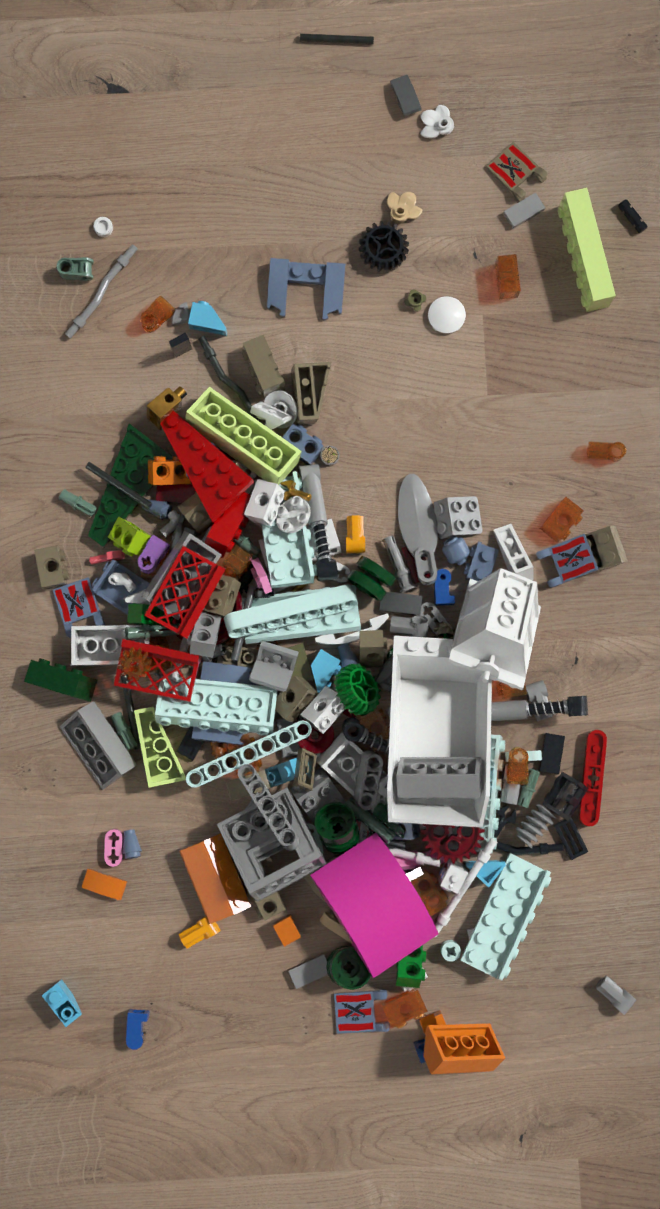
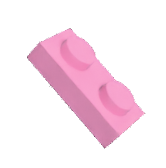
M259 558L251 560L254 568L250 570L258 588L262 587L265 594L272 592Z

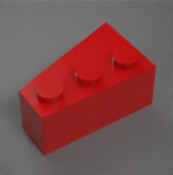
M246 492L214 522L204 543L220 553L221 558H224L227 552L231 553L235 545L233 541L239 540L243 531L241 528H246L249 522L244 513L251 495Z

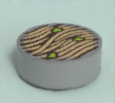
M333 446L324 447L320 454L321 461L328 466L336 464L339 460V451Z

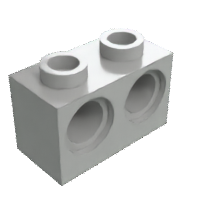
M201 613L192 629L193 634L190 633L188 636L187 645H190V654L213 658L220 630L221 616Z

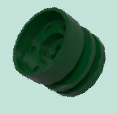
M332 802L324 805L315 816L314 825L322 846L327 851L334 854H343L357 845L360 839V830L354 812L348 805L341 802Z
M344 945L337 947L327 959L326 969L329 978L333 983L344 989H359L371 977V974L353 946ZM347 962L348 964H351V968H348V972L347 970L343 969V966L347 965Z

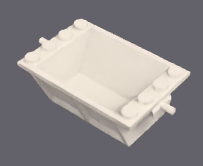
M502 568L480 581L470 579L448 662L453 663L455 666L469 669L473 673L483 675L482 681L484 683H487L490 678L491 680L507 684L511 688L523 690L541 606L538 605L537 582Z

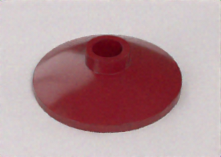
M300 724L297 731L300 735H306L309 728L306 724ZM331 725L324 734L311 726L312 732L318 733V738L314 739L310 734L307 738L297 742L301 748L314 754L322 753L333 743V726Z

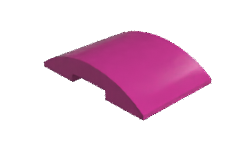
M377 833L372 834L310 875L326 903L333 910L349 936L353 947L372 978H375L439 934L411 881Z

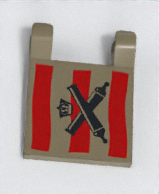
M514 142L486 166L512 192L519 202L524 200L526 192L519 186L534 173L536 178L542 183L547 179L546 176L548 175L544 169L539 167Z

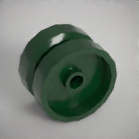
M361 556L356 563L360 571L351 570L346 579L367 596L381 602L386 595V591L382 586L391 588L396 578L376 562Z

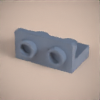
M479 541L476 546L472 545L469 556H472L470 564H466L463 573L466 574L465 580L473 579L480 581L490 575L499 550L483 545Z

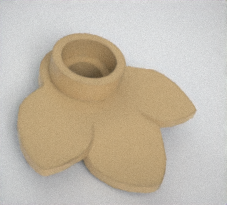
M394 192L389 194L387 206L391 209L390 216L395 223L400 224L407 219H416L422 213V209L415 206L416 196L413 192H406L401 196Z

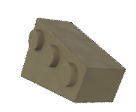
M262 335L244 342V349L241 352L244 360H249L251 366L248 369L251 377H256L258 384H255L258 394H263L265 399L271 392L285 391V382L283 377L280 376L278 366L273 359L265 336Z
M332 362L293 365L291 376L293 397L297 405L296 425L315 424L319 419Z

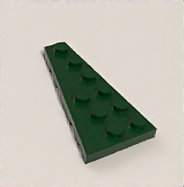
M128 424L126 435L121 443L118 457L115 460L110 475L145 497L153 487L152 484L148 483V460H154L155 456L173 459V456L131 424ZM162 465L157 468V475L162 474ZM109 483L106 485L107 487L101 498L99 509L88 534L91 539L103 548L111 540L108 536L117 518L120 517L127 520L139 505L138 502Z

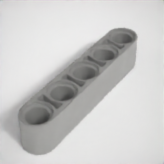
M250 764L242 765L238 769L239 779L281 845L286 850H295L300 842L298 835L255 768ZM247 772H252V776L250 778H244ZM257 788H263L260 794H254ZM272 803V808L268 811H265L264 807L267 804ZM279 819H282V825L279 827H275V822ZM287 836H294L291 843H285Z

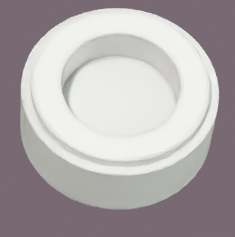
M99 217L95 220L93 227L98 236L107 237L112 233L113 225L110 219Z

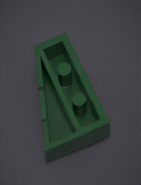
M39 658L38 661H30L24 682L91 702L97 679L82 675L83 671L74 668L68 671L66 670L67 666L55 663V667L51 666V661Z

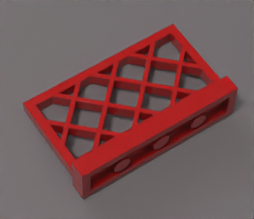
M182 545L144 616L187 639L221 579L225 568ZM183 553L191 554L194 563L183 566L181 561ZM195 557L202 561L196 562ZM207 563L211 565V568L207 574L200 575L197 565ZM195 566L197 577L186 579L184 568ZM181 570L184 580L173 583L172 573ZM198 579L200 583L199 590L190 593L188 582ZM185 583L188 594L177 597L174 586ZM172 587L174 598L163 601L161 594L163 589ZM189 596L191 603L189 608L181 610L178 599ZM176 601L178 611L167 614L165 603ZM162 604L165 615L155 617L150 614L154 606ZM179 614L181 622L178 628L170 625L168 617Z
M122 639V649L114 686L191 702L202 656ZM126 652L133 653L137 659L136 662L129 666L124 660ZM152 657L156 665L147 670L142 660ZM171 661L176 669L166 674L161 664ZM140 663L145 672L135 678L130 668ZM185 665L194 666L192 675L185 679L180 669ZM159 667L164 676L154 682L149 672ZM128 670L133 680L127 684L119 683L121 674ZM178 671L183 681L173 686L168 676ZM147 674L152 684L142 688L137 680ZM166 678L171 688L166 692H161L156 684ZM184 682L189 688L187 697L180 696L175 689Z

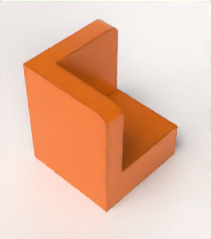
M291 914L273 924L284 947L301 937Z
M440 1010L419 1019L425 1035L428 1025H446Z

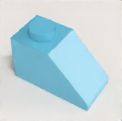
M204 301L192 303L188 322L190 329L227 336L225 325L209 303Z

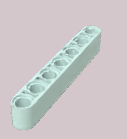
M342 585L231 612L224 617V622L229 637L239 638L348 611L358 605V601L352 586Z
M299 721L188 772L186 782L191 787H200L239 769L244 764H250L310 736L312 732L311 725L307 721ZM300 724L308 726L309 731L306 735L298 733L297 728ZM288 732L291 739L288 743L280 741L281 733ZM265 740H269L273 744V748L268 752L262 749V743ZM248 748L253 749L255 752V756L251 760L246 759L244 756V752ZM230 756L237 760L234 768H230L226 764V760ZM211 765H216L219 769L216 776L209 774L208 769ZM193 773H198L201 777L198 784L191 782L190 778Z

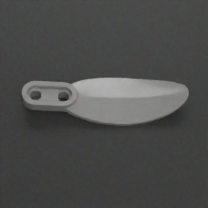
M408 474L403 479L399 492V526L403 541L415 559L419 581L424 585H430L437 579L434 557L438 537L436 515L430 496L421 479L415 474ZM425 556L428 559L422 560L421 557ZM429 574L431 577L425 578L424 575Z

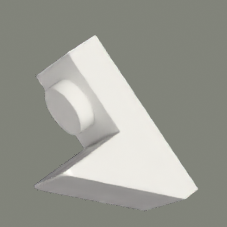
M263 402L253 405L250 411L258 419L266 420L265 426L271 430L293 419L292 415Z

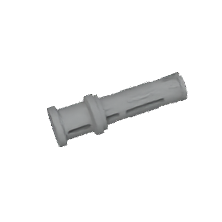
M394 536L384 538L382 541L393 565L394 577L400 585V593L414 590L417 587L412 582L411 572L403 562Z

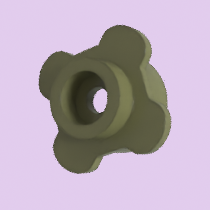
M412 289L404 303L406 306L414 308L415 311H420L422 303L426 301V296Z

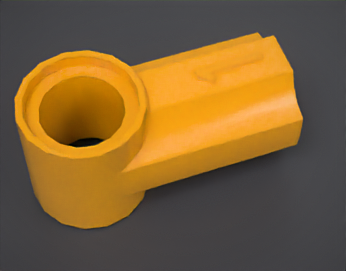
M347 516L346 554L365 553L363 516Z
M205 916L198 920L195 925L179 933V937L183 945L188 949L203 939L214 936L221 930L216 922L209 924Z

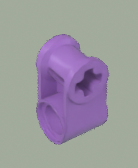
M152 535L138 558L140 570L146 574L152 573L168 552L170 544ZM150 560L151 565H146L144 567L143 562H148Z

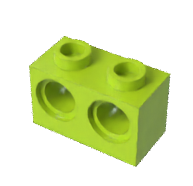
M118 517L108 538L114 541V546L123 549L122 552L133 557L134 554L141 555L151 535L134 523Z

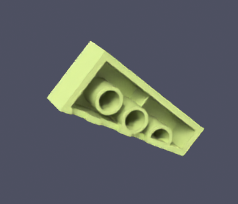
M154 707L134 710L148 787L186 780V776L163 726L156 723Z

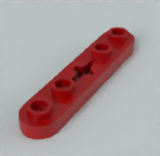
M601 730L590 731L586 738L582 784L589 789L580 802L579 820L583 825L589 827L596 825L600 817L607 736ZM594 767L595 776H598V780H594L593 788H591L592 783L588 779V775H592V768Z

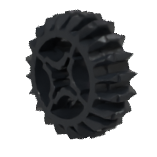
M382 220L379 226L373 223L372 228L367 227L366 232L361 234L363 239H359V244L361 245L359 252H362L360 257L365 259V265L371 263V269L377 266L378 272L381 271V268L388 272V267H391L394 271L395 264L401 266V260L405 261V254L409 252V249L406 248L409 246V242L405 241L407 235H402L403 229L397 230V224L391 227L390 221L387 222V225H383ZM381 234H386L384 237L377 236ZM392 237L397 241L399 250L395 249V246L391 244ZM369 243L377 250L375 256L369 249ZM386 243H387V248H386V247H385V249L382 248V250H381V252H380L381 245L383 246V244H386ZM384 256H390V257H391V258H388V259H381V258L384 257Z

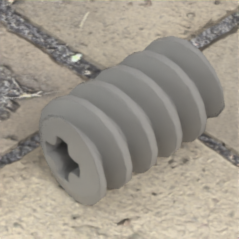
M540 804L536 805L538 811L531 810L533 817L526 816L528 823L521 822L523 829L516 827L517 836L530 848L533 847L530 842L531 840L538 842L535 835L543 836L541 829L547 831L546 823L553 825L551 817L556 818Z

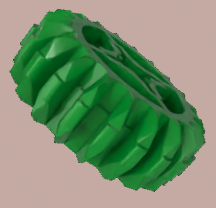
M354 663L341 668L338 674L335 675L336 680L334 684L336 687L334 690L338 693L336 696L340 698V703L344 704V709H348L350 714L354 713L356 716L367 715L380 704L379 699L381 696L378 693L381 690L377 687L378 683L374 680L375 676L371 675L370 670L366 671L365 666L361 667L360 664Z

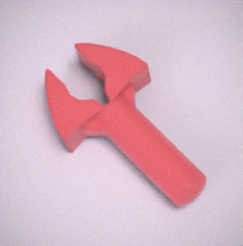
M121 550L110 551L103 555L90 557L89 562L93 565L112 561L113 559L119 561L125 559V555Z

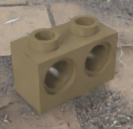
M246 889L248 897L250 898V900H253L254 898L249 894L248 890ZM278 891L258 902L254 899L257 905L255 907L256 913L259 918L263 917L265 921L286 910V906ZM271 901L274 903L275 909L267 911L264 908V904Z

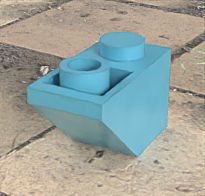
M320 649L311 664L318 693L325 686L330 688L332 683L329 680L332 675L338 674V671L342 668L339 665L341 662L339 659Z
M297 758L265 769L271 788L294 780Z
M62 979L42 995L65 1027L82 1015L74 995Z

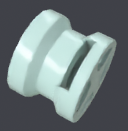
M446 940L442 943L440 952L445 960L453 962L460 957L461 949L456 941Z

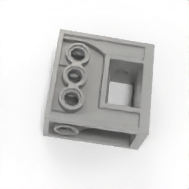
M288 788L272 796L299 837L300 842L296 851L300 859L267 876L261 861L285 848L275 836L256 804L217 824L249 894L257 902L310 875L327 864ZM272 803L267 804V805L264 807V810H265V811L270 810V809L272 808L273 804H272ZM282 819L277 820V821L275 822L274 826H275V827L281 826L282 823H283V820H282ZM287 836L285 843H291L294 836Z

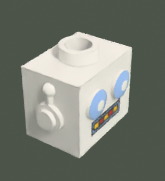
M449 858L440 869L437 877L441 888L458 894L468 875V871L464 864L456 860L455 864H453L451 858Z

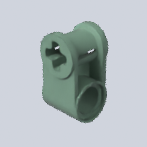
M87 257L61 258L57 262L58 273L64 280H93V259ZM64 266L71 267L67 272L62 271Z

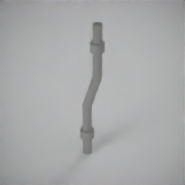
M132 244L123 255L121 254L118 257L117 263L103 278L93 301L80 316L77 315L73 320L74 323L65 333L66 336L71 339L79 328H83L86 324L85 321L100 304L109 283L123 267L128 265L129 259L138 250L137 247Z

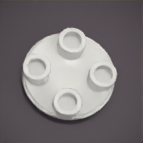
M449 296L436 299L428 311V319L432 328L441 333L458 331L466 317L462 303Z
M294 496L282 505H279L276 517L278 528L284 533H295L301 530L310 518L311 510L308 502L300 496Z

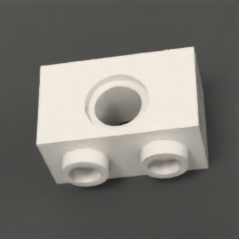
M257 479L244 515L252 522L272 526L273 521L277 517L279 505L284 499L285 491L276 483Z
M327 686L321 690L300 714L312 727L322 734L345 710L344 704L340 703V698L336 696L338 693Z

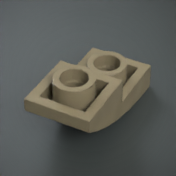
M224 645L222 648H226V655L216 658V663L253 668L259 650L242 647L239 660L233 661L231 660L234 646Z
M265 770L258 771L257 773L269 789L270 785ZM252 774L246 775L244 778L248 779ZM239 778L225 782L231 801L250 795ZM257 788L254 793L262 791L263 788Z

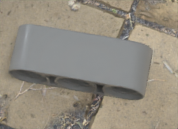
M367 750L361 755L354 790V800L364 810L373 808L376 803L383 767L382 758L372 750ZM375 757L374 763L368 765L369 760ZM371 776V781L365 783L366 778ZM365 795H368L367 800L365 802H361L362 798Z

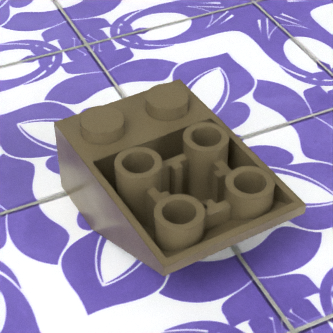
M608 526L585 534L599 569L586 575L628 562L616 526Z

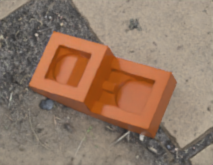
M87 869L81 888L121 900L127 881L93 869Z

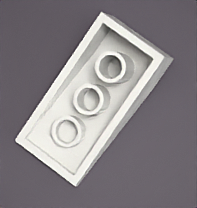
M142 625L71 626V665H118L122 649V639H126L125 628L141 627ZM129 639L131 641L149 644V639ZM126 652L124 660L127 665L137 661L133 653ZM150 657L142 660V663L150 664Z
M341 732L331 746L316 759V762L354 796L360 759L364 752L353 742L348 741ZM370 759L368 765L373 764L374 761ZM383 770L381 772L380 779H383L387 775ZM371 776L366 778L365 783L371 781ZM365 795L362 798L361 802H365L368 798V795ZM380 801L379 805L375 807L377 812L380 808H382V806L380 805Z

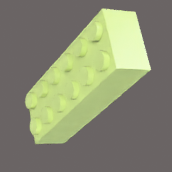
M583 188L566 192L558 207V215L563 220L562 230L564 236H567L568 253L572 254L573 260L571 264L573 271L577 273V287L582 292V306L586 308L587 312L607 308L616 295L588 189Z
M211 387L186 411V422L211 443H214L235 460L238 459L241 464L267 482L280 485L299 463L302 451Z

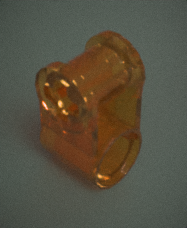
M159 296L141 315L140 319L143 329L150 333L156 331L174 314L175 308L162 296Z
M514 747L509 752L507 784L528 785L529 757L527 751L520 747ZM518 751L523 755V758H520L519 761L514 758Z

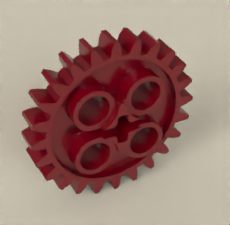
M422 824L426 827V829L421 830V833L426 834L422 841L429 842L425 848L432 847L431 855L438 853L437 860L443 856L445 863L449 858H451L453 864H455L456 858H459L462 863L463 856L470 859L469 853L477 854L474 848L482 847L478 840H484L480 833L485 832V829L471 827L472 833L469 836H464L461 833V829L464 826H459L456 829V835L451 834L443 844H440V841L449 834L448 828H455L456 826ZM435 827H443L444 834L442 836L434 835L433 830ZM456 840L459 844L458 848L450 850L447 846L449 841Z

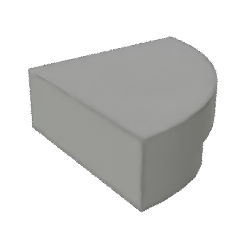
M187 302L181 304L175 310L172 316L173 326L189 322L190 314Z

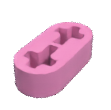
M112 829L105 835L104 859L106 864L112 867L119 865L123 861L124 837L123 833L118 829ZM113 832L116 833V836H119L115 846H113V840L109 839ZM113 849H115V855L119 856L115 863H112V859H109V856L113 854Z

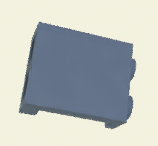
M113 559L104 566L102 576L94 580L92 592L128 615L129 604L139 603L124 602L123 598L147 589L150 583ZM113 573H126L137 588L129 593L124 585L110 584L108 578Z

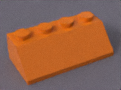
M221 833L179 851L209 924L251 907Z
M490 1023L428 1025L426 1027L423 1057L430 1074L494 1071L505 1059Z

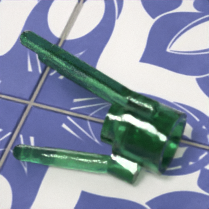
M388 802L385 805L378 803L374 808L373 816L403 839L404 835L402 833L405 831L396 823L388 822Z

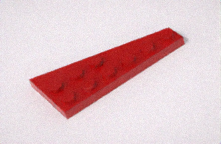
M173 410L160 425L210 519L214 523L254 481Z

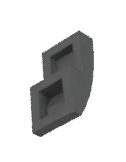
M408 75L390 80L391 88L397 97V102L403 115L407 116L421 111L420 102Z
M386 592V595L380 602L379 610L420 615L423 596Z

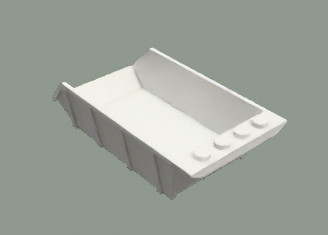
M394 636L387 778L388 822L483 827L490 797L492 680L489 678L488 682L484 683L482 681L483 675L473 673L469 669L455 666L453 663L448 662L453 639ZM400 757H481L480 798H398L397 771Z

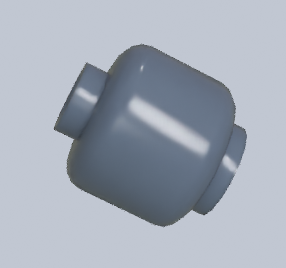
M454 536L443 543L442 552L450 564L457 563L461 565L468 560L467 557L470 554V549L462 537L457 538V536Z

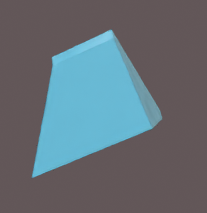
M488 860L487 863L483 864L476 876L489 888L506 866L504 860ZM464 861V864L471 870L476 861Z

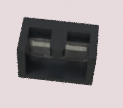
M561 772L560 776L555 779L550 792L545 795L542 805L569 821L589 788L575 778Z

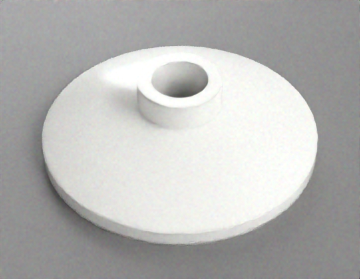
M280 390L271 392L265 398L264 403L293 416L291 421L278 426V428L291 426L297 418L295 400L287 392Z

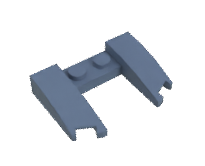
M270 258L267 308L270 309L271 305L281 310L279 315L285 317L288 282L325 285L323 320H328L327 314L338 310L339 315L342 314L345 264L327 262V265L289 262V259Z
M203 661L200 680L258 685L249 680V672H252L253 668ZM193 727L192 738L195 740L235 745L244 744L240 741L243 733L229 730L223 732L213 728L203 730Z

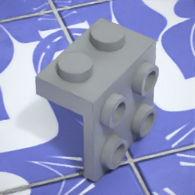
M447 497L434 502L439 540L458 535L482 533L477 497Z
M262 641L249 680L258 685L285 692L292 677L299 652Z
M322 767L315 770L313 791L307 792L305 789H300L299 786H294L290 789L314 824L315 816L324 805L332 802L346 803Z

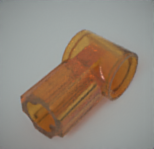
M588 442L587 459L618 462L626 454V447L621 442ZM612 449H620L621 455H613Z

